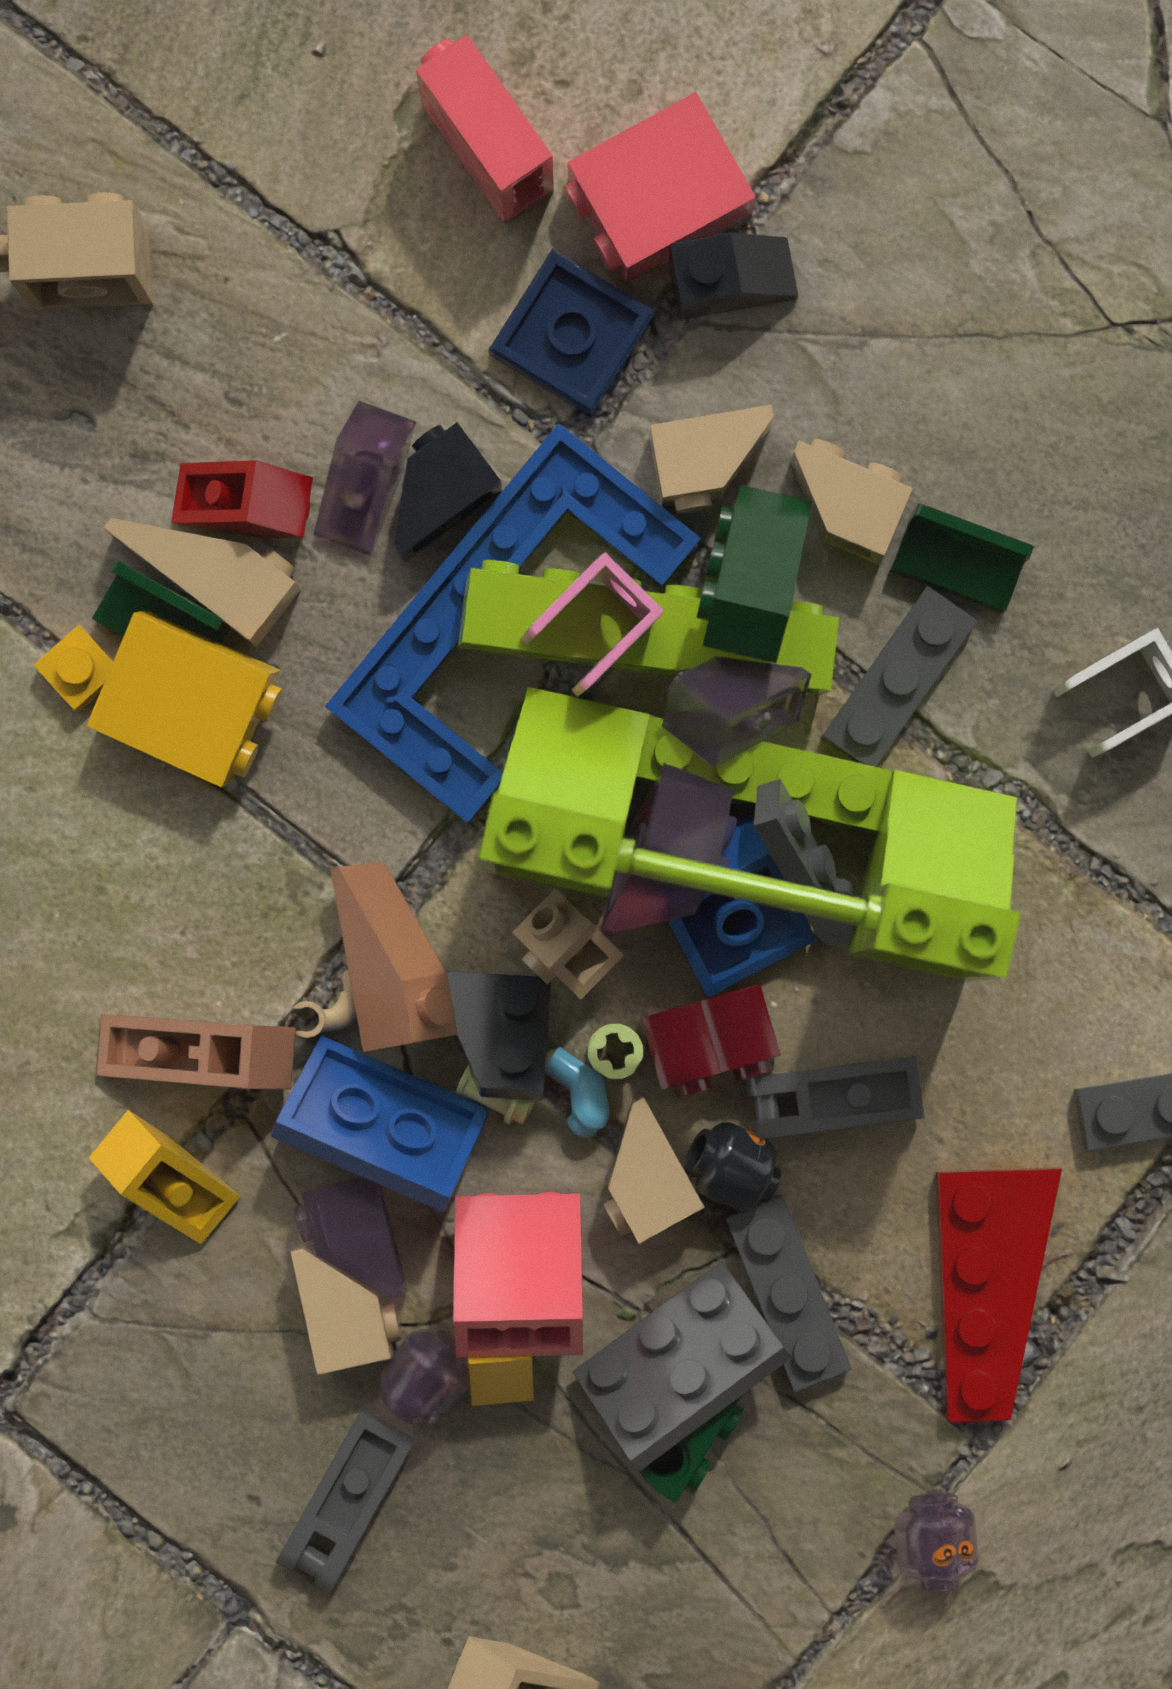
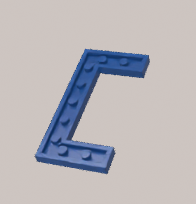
M559 423L325 705L331 713L467 824L473 820L499 788L503 772L422 707L414 698L458 646L466 576L471 568L482 569V562L484 560H497L518 564L520 571L566 513H569L661 589L701 541L697 534Z

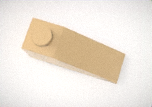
M110 518L103 527L113 538L206 610L223 619L232 630L254 647L259 645L301 591L296 582L290 578L296 570L295 567L269 547H266L260 555L247 544Z

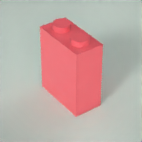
M468 34L454 43L447 39L429 49L421 58L420 62L422 65L416 68L422 107L505 224L554 190L553 155Z
M697 92L568 161L567 172L570 183L563 186L567 200L577 217L581 219L588 215L599 235L593 238L592 241L603 264L609 272L618 268L626 283L667 261L671 243L713 236L753 214L756 196Z
M542 1192L533 1195L482 1193L476 1196H455L453 1323L456 1358L583 1355L580 1193L560 1194L557 1192Z

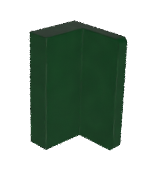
M918 503L909 517L890 572L1004 613L1007 611L1023 565L1030 559L1034 546Z
M116 559L110 568V571L116 577L92 617L94 621L122 637L125 635L133 613L144 610L152 611L220 643H223L231 629L220 617Z

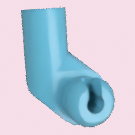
M558 1047L545 1067V1074L570 1090L572 1112L567 1118L570 1130L579 1137L591 1138L599 1129L606 1126L610 1115L605 1081L595 1070L561 1047Z

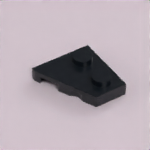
M446 971L458 1035L453 1036L460 1051L464 1053L468 1061L470 1074L480 1096L543 1101L551 982L547 985L537 976Z

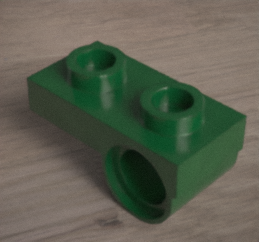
M740 1397L677 1443L682 1449V1456L675 1467L668 1470H659L649 1464L640 1471L642 1477L653 1485L656 1492L676 1503L683 1490L690 1494L697 1490L711 1465V1462L704 1458L716 1436L724 1441L727 1440L743 1414L744 1408L737 1405Z

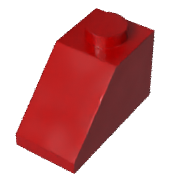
M257 460L180 463L171 523L261 538H304L306 521L310 513L313 477Z

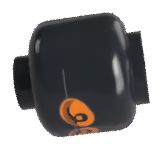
M731 1122L719 1123L711 1130L707 1128L702 1129L694 1138L684 1164V1171L690 1175V1182L699 1197L736 1213L749 1211L760 1200L763 1202L769 1201L774 1195L781 1178V1170L775 1166L776 1151L772 1143L768 1139H763L756 1133Z

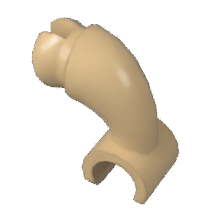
M345 970L342 975L343 991L340 992L334 1006L329 1009H322L314 1002L303 1001L292 1008L295 1010L310 1008L315 1010L319 1016V1023L315 1029L308 1032L295 1031L296 1035L309 1039L316 1037L321 1032L342 1030L357 1022L349 970Z

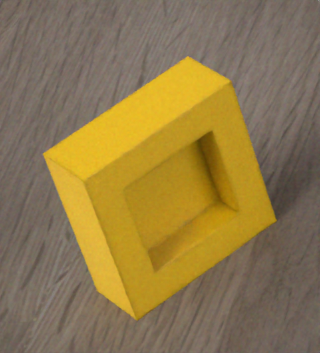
M78 624L33 666L63 699L79 713L100 694L113 660L89 633Z

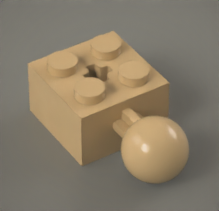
M94 193L86 197L87 202L62 203V199L58 197L41 195L26 198L24 205L7 206L8 235H0V272H9L10 282L32 310L153 304L150 231L132 200H124V196L117 193Z

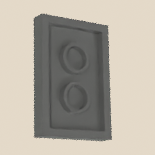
M720 1261L572 1372L630 1462L641 1471L792 1357L724 1263Z

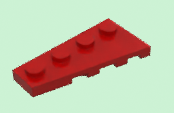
M1062 1168L936 1171L945 1411L948 1422L1011 1420Z

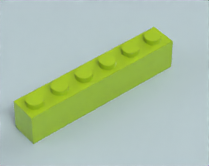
M484 560L482 562V569L471 568L466 576L458 649L595 666L640 620L605 585L587 584L526 646L520 638L581 574L571 570L547 568L544 569L543 577L519 574L518 564L497 560ZM633 579L641 587L642 582ZM666 585L665 594L645 591L664 612L610 667V669L821 696L831 691L839 617L822 615V605L792 601L790 616L777 663H772L702 646L708 621L698 619L696 616L703 590L683 585Z

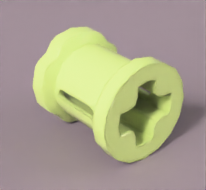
M619 1023L600 1027L591 1036L588 1044V1059L593 1069L609 1079H623L632 1075L643 1058V1044L639 1035L630 1027ZM611 1033H617L621 1042H631L633 1046V1053L624 1056L625 1066L619 1069H613L610 1060H599L597 1056V1049L606 1046V1035Z

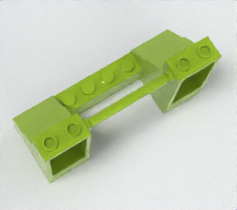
M532 687L527 688L498 793L493 794L479 860L489 874L603 900H608L614 872L622 874L631 872L633 875L855 925L854 935L848 944L846 955L964 982L1007 979L1021 912L1010 910L1017 797L654 717L643 712ZM781 779L793 801L799 799L803 803L810 822L872 836L859 898L644 849H633L635 841L622 838L635 782L755 809L757 786Z

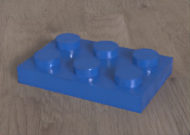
M321 1035L275 1122L271 1137L444 1212L490 1109Z

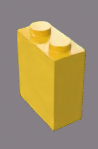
M152 611L134 612L86 726L201 779L223 787L233 782L236 775L244 778L253 764L259 745L251 742V739L260 719L269 722L277 708L283 689L276 686L275 683L281 670Z

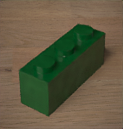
M740 485L735 508L722 506L714 539L716 543L713 544L705 577L706 580L717 582V584L705 581L696 616L698 619L708 621L702 646L777 663L790 616L811 510V501Z

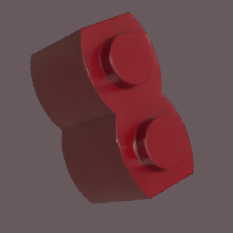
M760 984L641 1018L661 1090L674 1087L677 1098L712 1088L709 1076L729 1070L734 1071L736 1081L772 1071L769 1059L781 1056Z

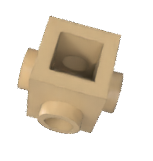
M554 889L512 932L529 949V952L522 960L547 985L557 976L580 1000L624 956L601 932L608 922L583 897L573 905L557 889Z

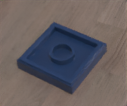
M552 248L488 349V353L496 360L592 418L655 318L656 312Z

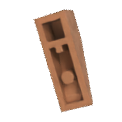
M384 861L330 869L363 1052L458 1035L447 972Z
M101 1014L97 1076L245 1089L291 1090L295 1028Z

